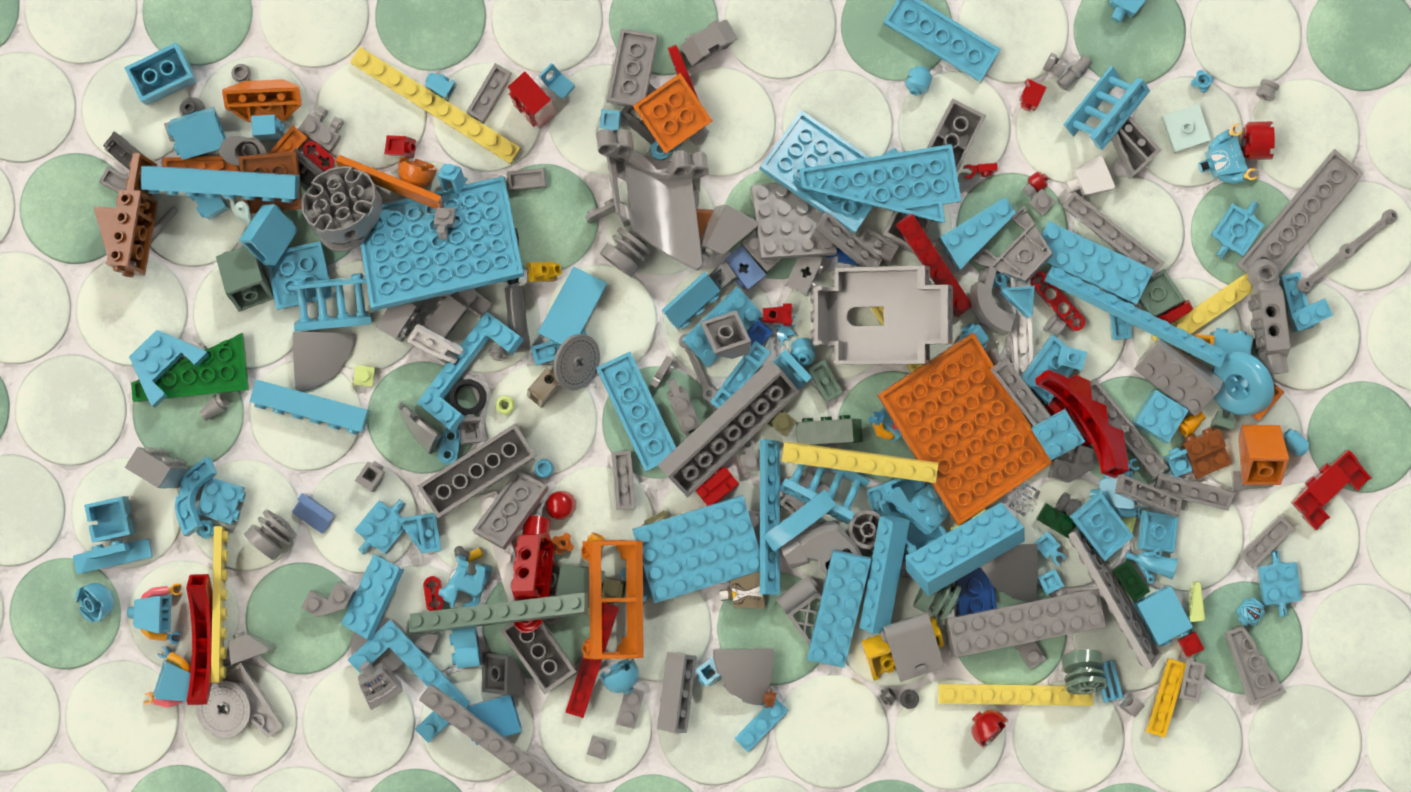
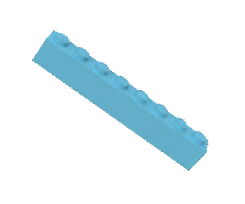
M141 166V190H147L148 194H159V191H166V195H178V192H186V196H197L198 193H204L205 197L216 198L217 194L224 195L226 199H236V196H243L244 200H255V197H262V201H274V198H281V202H293V199L299 198L300 175Z

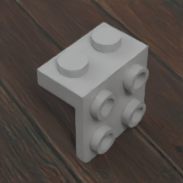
M613 198L604 203L605 206L599 209L595 207L587 211L588 215L585 216L587 222L590 224L614 212ZM620 218L624 227L631 224L627 219Z

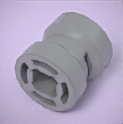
M1051 53L1043 70L1052 72L1054 76L1060 78L1069 61L1059 59L1056 54Z

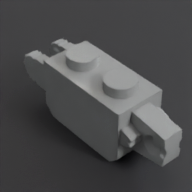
M675 378L667 380L671 389L667 392V396L681 430L687 438L690 435L689 431L697 429L700 423L683 385L678 387Z

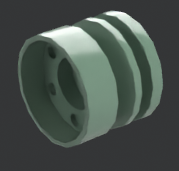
M951 583L930 596L920 587L913 607L926 612L932 606L931 616L935 617L939 612L938 620L943 622L956 606L961 586L956 584L951 589L953 584Z
M1091 649L1077 650L1062 656L1063 671L1067 674L1064 680L1068 693L1090 694L1107 687L1106 674L1101 670L1104 667V662L1100 651Z

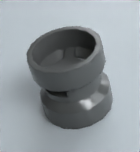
M1064 492L1058 499L1055 509L1059 511L1064 510L1067 516H1071L1080 508L1082 502L1071 498L1070 494Z

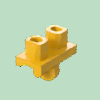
M555 262L526 263L529 269L527 272L529 282L558 281L557 276L562 274L561 265L555 264Z

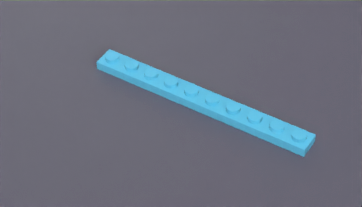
M1052 266L1044 280L1218 368L1221 367L1227 352L1221 348L1213 346L1203 339L1197 338L1185 330L1179 329L1167 321L1161 320L1149 312L1143 311L1133 304L1127 303L1115 295L1099 289L1097 286L1090 285L1079 277H1074L1060 268Z

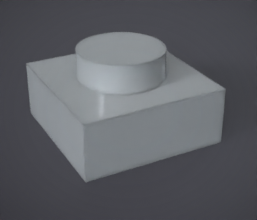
M592 735L587 755L605 760L611 740Z

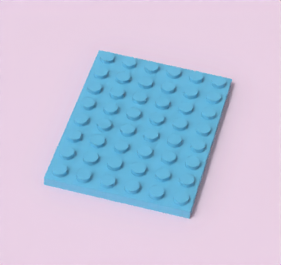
M504 176L466 184L460 194H456L454 188L433 192L442 197L443 208H455L456 210L454 228H448L447 240H439L437 228L434 226L436 209L409 198L382 204V212L378 222L371 229L367 238L360 244L372 311L525 277Z

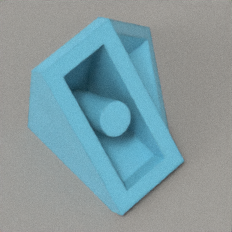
M1035 285L1004 288L999 292L1026 319L1033 315Z

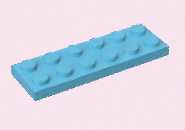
M897 0L883 22L887 27L978 82L982 81L1001 50L921 0Z
M1048 221L1042 237L1053 256L1046 262L1047 264L1060 268L1075 277H1079L1092 285L1137 305L1153 273V269Z
M628 352L596 367L646 472L661 463L676 446L631 352Z
M832 550L807 660L845 668L870 567V557Z

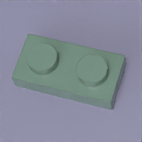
M825 359L808 368L810 375L826 402L843 393Z

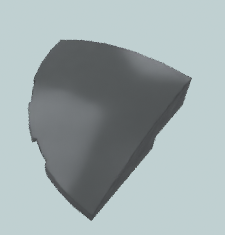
M1019 544L980 567L981 571L990 580L989 583L999 592H1004L1011 596V598L1022 601H1033L1036 599L1038 582L1037 544Z

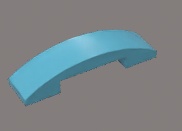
M755 341L751 345L750 353L742 357L710 403L717 408L725 403L755 374L771 352Z
M824 489L762 536L772 550L775 551L821 518L836 504Z

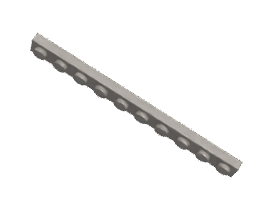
M432 683L419 698L420 702L541 791L578 792Z

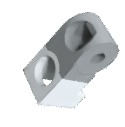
M1128 691L1116 703L1125 713L1134 718L1145 707L1141 701Z

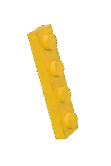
M1167 658L1145 732L1163 738L1166 737L1184 677L1186 663Z

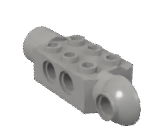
M1259 259L1250 265L1247 275L1252 285L1248 308L1252 312L1251 329L1255 333L1253 346L1255 350L1257 349L1259 361L1267 368L1270 375L1288 373L1287 357L1291 347L1284 293L1279 286V271L1272 261ZM1262 269L1268 272L1267 279L1261 276Z

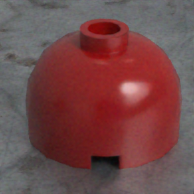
M986 710L983 713L979 711L972 718L974 723L971 727V734L975 741L984 749L988 746L986 742L988 740L993 741L1005 728L1006 725L1004 723L1009 722V720L996 710Z

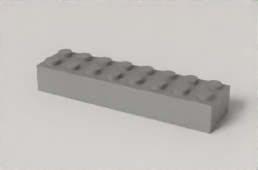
M952 98L927 148L952 144L956 171L958 173L987 115ZM893 212L881 236L914 254L895 225L908 215ZM915 217L924 232L927 233L933 221Z
M769 360L657 466L688 498L800 392L784 372Z
M1096 588L949 617L944 620L951 657L955 658L1106 627L1100 595Z

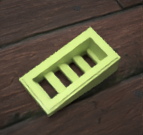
M1192 581L1187 609V617L1190 622L1205 620L1201 583L1198 581Z

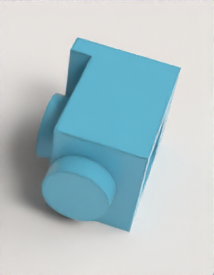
M431 72L425 80L427 89L446 101L457 84L452 79L448 82L449 78L441 73L437 75Z
M713 657L696 669L698 673L697 678L702 685L711 687L722 678L716 672ZM712 670L715 671V674L713 676H711L710 674Z

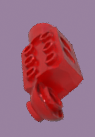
M529 516L523 524L522 535L518 536V541L515 545L516 558L513 563L514 575L511 581V589L515 601L550 597L555 548L549 535L551 521L548 518ZM543 619L531 620L529 622H514V625L520 632L531 633L540 628Z

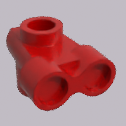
M783 303V306L763 308V322L792 326V303ZM771 311L776 312L775 318L769 316Z

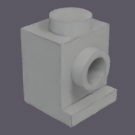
M376 461L373 463L367 462L355 481L370 492H374L376 486L386 473L382 470L384 466ZM372 471L376 474L374 479H371L369 476Z

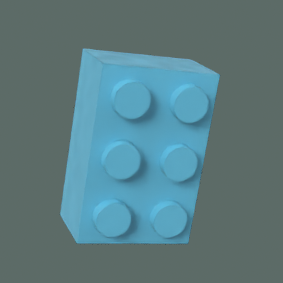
M178 43L169 45L124 67L140 101L146 106L198 81L183 48Z

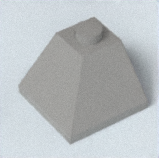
M737 311L701 322L704 333L716 356L734 359L750 353L751 340Z
M244 631L233 635L234 639L228 641L231 664L276 649L275 644L252 633L245 635Z

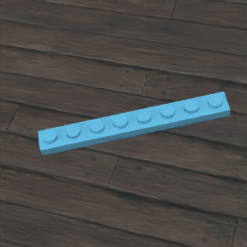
M766 439L760 440V594L780 595V548L773 551L762 536L780 523V441Z

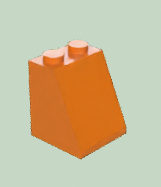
M1242 425L1238 437L1242 485H1281L1289 461L1281 426Z

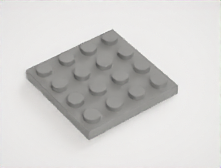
M780 183L751 185L754 219L759 222L756 227L760 260L829 256L837 253L836 245L815 229L823 215L822 212Z

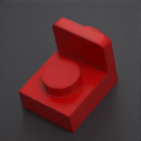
M386 136L384 154L414 158L416 139L407 136Z

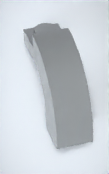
M988 267L980 272L979 282L971 285V306L974 314L983 326L994 333L1004 336L1011 333L1015 314L1002 310L994 302L992 286L997 269Z

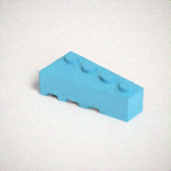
M1006 197L938 239L957 272L1015 214Z

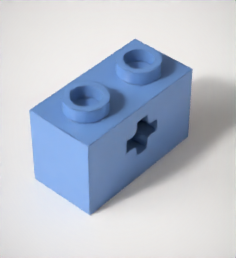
M743 245L724 259V262H727L738 279L735 281L741 289L746 288L748 291L766 277V274ZM740 265L748 267L746 274L745 272H739Z

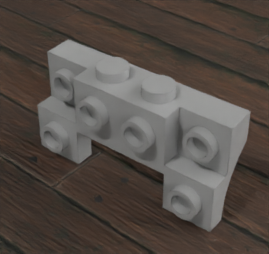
M474 289L448 294L437 303L439 307L436 311H431L426 317L427 323L424 327L447 339L468 310L481 319L492 303ZM439 359V360L442 361L444 364H446V363L448 362V361H446V360H444V359Z

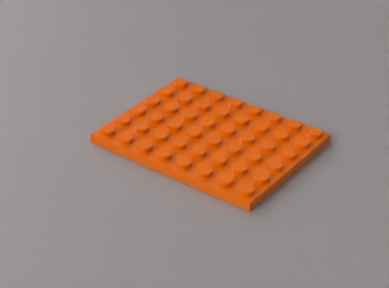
M970 333L932 358L930 364L921 365L877 394L917 460L938 462L936 483L931 484L956 525L962 524L1053 463L1033 433L1019 406L992 373L991 367L994 365L974 333Z

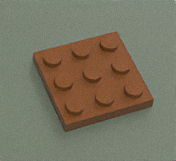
M297 151L238 156L239 167L242 172L300 175ZM301 181L299 185V198L293 199V202H281V198H274V201H262V197H255V200H244V202L248 205L250 214L257 213L262 205L272 204L280 207L282 211L302 209Z

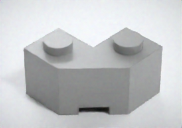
M715 20L708 25V28L685 38L686 42L680 47L691 66L704 62L715 52L727 49L738 40L727 20L720 22Z
M342 582L335 584L329 597L316 590H311L301 608L317 617L348 608L356 590Z

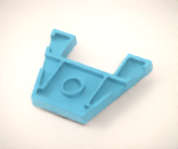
M156 330L129 356L146 396L154 408L167 397L155 383L183 355L196 367L209 356L205 350L159 330Z
M930 482L909 501L900 487L894 488L884 497L887 502H892L900 513L903 512L908 516L909 521L925 535L930 534L950 515Z

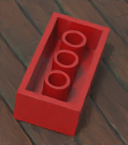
M526 71L508 86L510 91L508 95L514 107L520 113L523 112L525 114L526 120L533 127L537 126L541 129L557 114L552 100Z

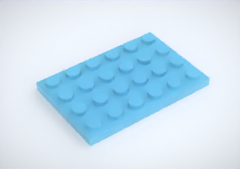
M801 110L764 160L759 170L820 212L831 214L853 234H855L873 208L870 205L802 189L800 168L868 158L869 156Z
M743 495L632 529L635 540L643 542V567L654 603L760 571V549Z

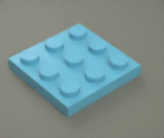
M321 241L287 248L276 265H267L277 310L299 306L297 289L289 290V285L294 283L293 280L305 279V281L330 279ZM332 286L324 287L325 300L334 298ZM305 288L306 304L317 302L316 288Z

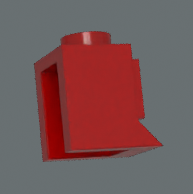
M1027 78L1025 80L1026 87L1019 101H1021L1020 107L1030 112L1037 109L1047 87Z

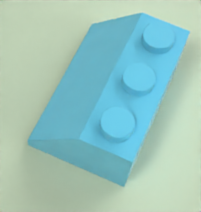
M704 272L662 309V314L677 330L680 327L683 330L691 323L690 319L694 315L698 317L705 311V305L708 303L712 305L720 298L718 295L720 290L709 275Z

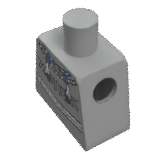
M366 661L360 665L359 669L362 671V674L358 676V681L371 710L403 692L401 681L382 663L372 667L369 661Z

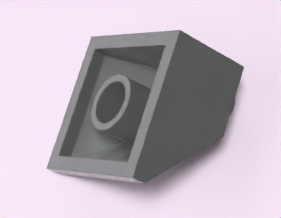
M483 653L482 692L504 695L525 694V673L510 655Z

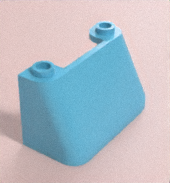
M895 478L868 489L867 497L872 510L881 516L896 515L909 520L908 516L903 512L900 513L892 502H887L884 497L894 488L900 487L909 501L925 486V482ZM910 522L903 559L946 534L945 528L939 525L930 534L925 535Z

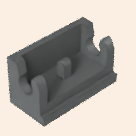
M113 131L112 135L103 145L108 153L129 170V163L133 153H141L115 131Z
M295 148L293 151H297L300 180L310 187L314 178L323 173V171Z

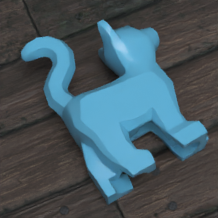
M457 555L456 561L458 565L451 573L448 584L439 589L438 595L444 601L450 603V607L453 608L457 600L458 591L460 590L473 596V600L465 603L462 607L478 606L484 586L490 578L493 567L485 563L482 566L476 563V573L471 574L467 572L468 561H466V557Z

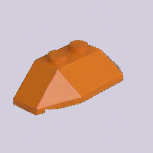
M284 79L243 81L222 89L225 109L247 122H251V116L275 115L281 121H286L302 105L300 86Z

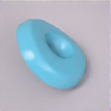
M1230 352L1226 354L1220 368L1213 367L1212 372L1223 380L1220 391L1213 398L1225 411L1239 416H1249L1264 411L1271 404L1274 397L1272 377L1267 368L1254 356L1245 352Z

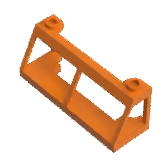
M623 539L582 541L581 554L586 561H589L590 639H586L582 645L584 658H644L643 542L640 540ZM602 545H616L621 559L626 560V598L601 597ZM602 602H626L627 636L622 637L616 652L602 653Z

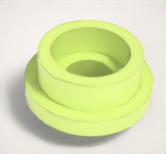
M501 396L498 398L496 409L500 414L508 415L513 412L515 402L511 397ZM503 402L509 403V407L507 409H503Z

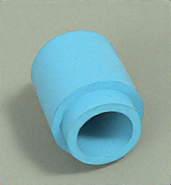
M1290 428L1283 434L1286 448L1294 456H1303L1309 450V442L1298 431Z

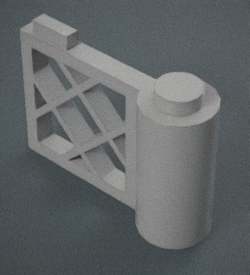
M806 576L778 596L776 600L808 645H810L811 638L809 639L805 634L806 626L814 627L815 624L807 623L809 612H818L817 610L809 609L810 602L816 598L820 601L821 595L816 590L818 585L812 577L808 579ZM798 611L806 612L804 622L796 621L792 615Z

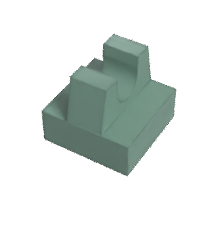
M1217 410L1210 427L1213 426L1225 431L1234 430L1236 424L1234 422L1235 414L1230 412L1228 417L1224 418L1223 410Z

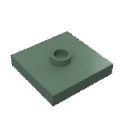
M1163 269L1156 273L1153 278L1150 277L1139 302L1145 311L1155 317H1159L1184 303L1185 299L1166 270Z

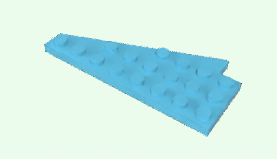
M952 144L799 169L802 189L906 215L911 213L914 217L938 223H945L943 205L961 202Z

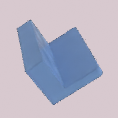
M301 493L297 499L299 502L292 510V513L320 533H324L336 517V514L306 493Z

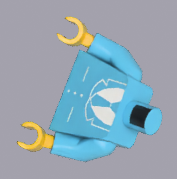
M1240 123L1234 124L1231 130L1228 129L1217 135L1209 144V151L1205 153L1207 160L1198 163L1201 173L1211 171L1213 178H1219L1220 181L1231 184L1244 182L1247 179L1257 180L1259 178L1251 177V172L1257 171V169L1247 168L1237 135L1242 134L1244 130L1239 133L1235 131V127L1240 125Z

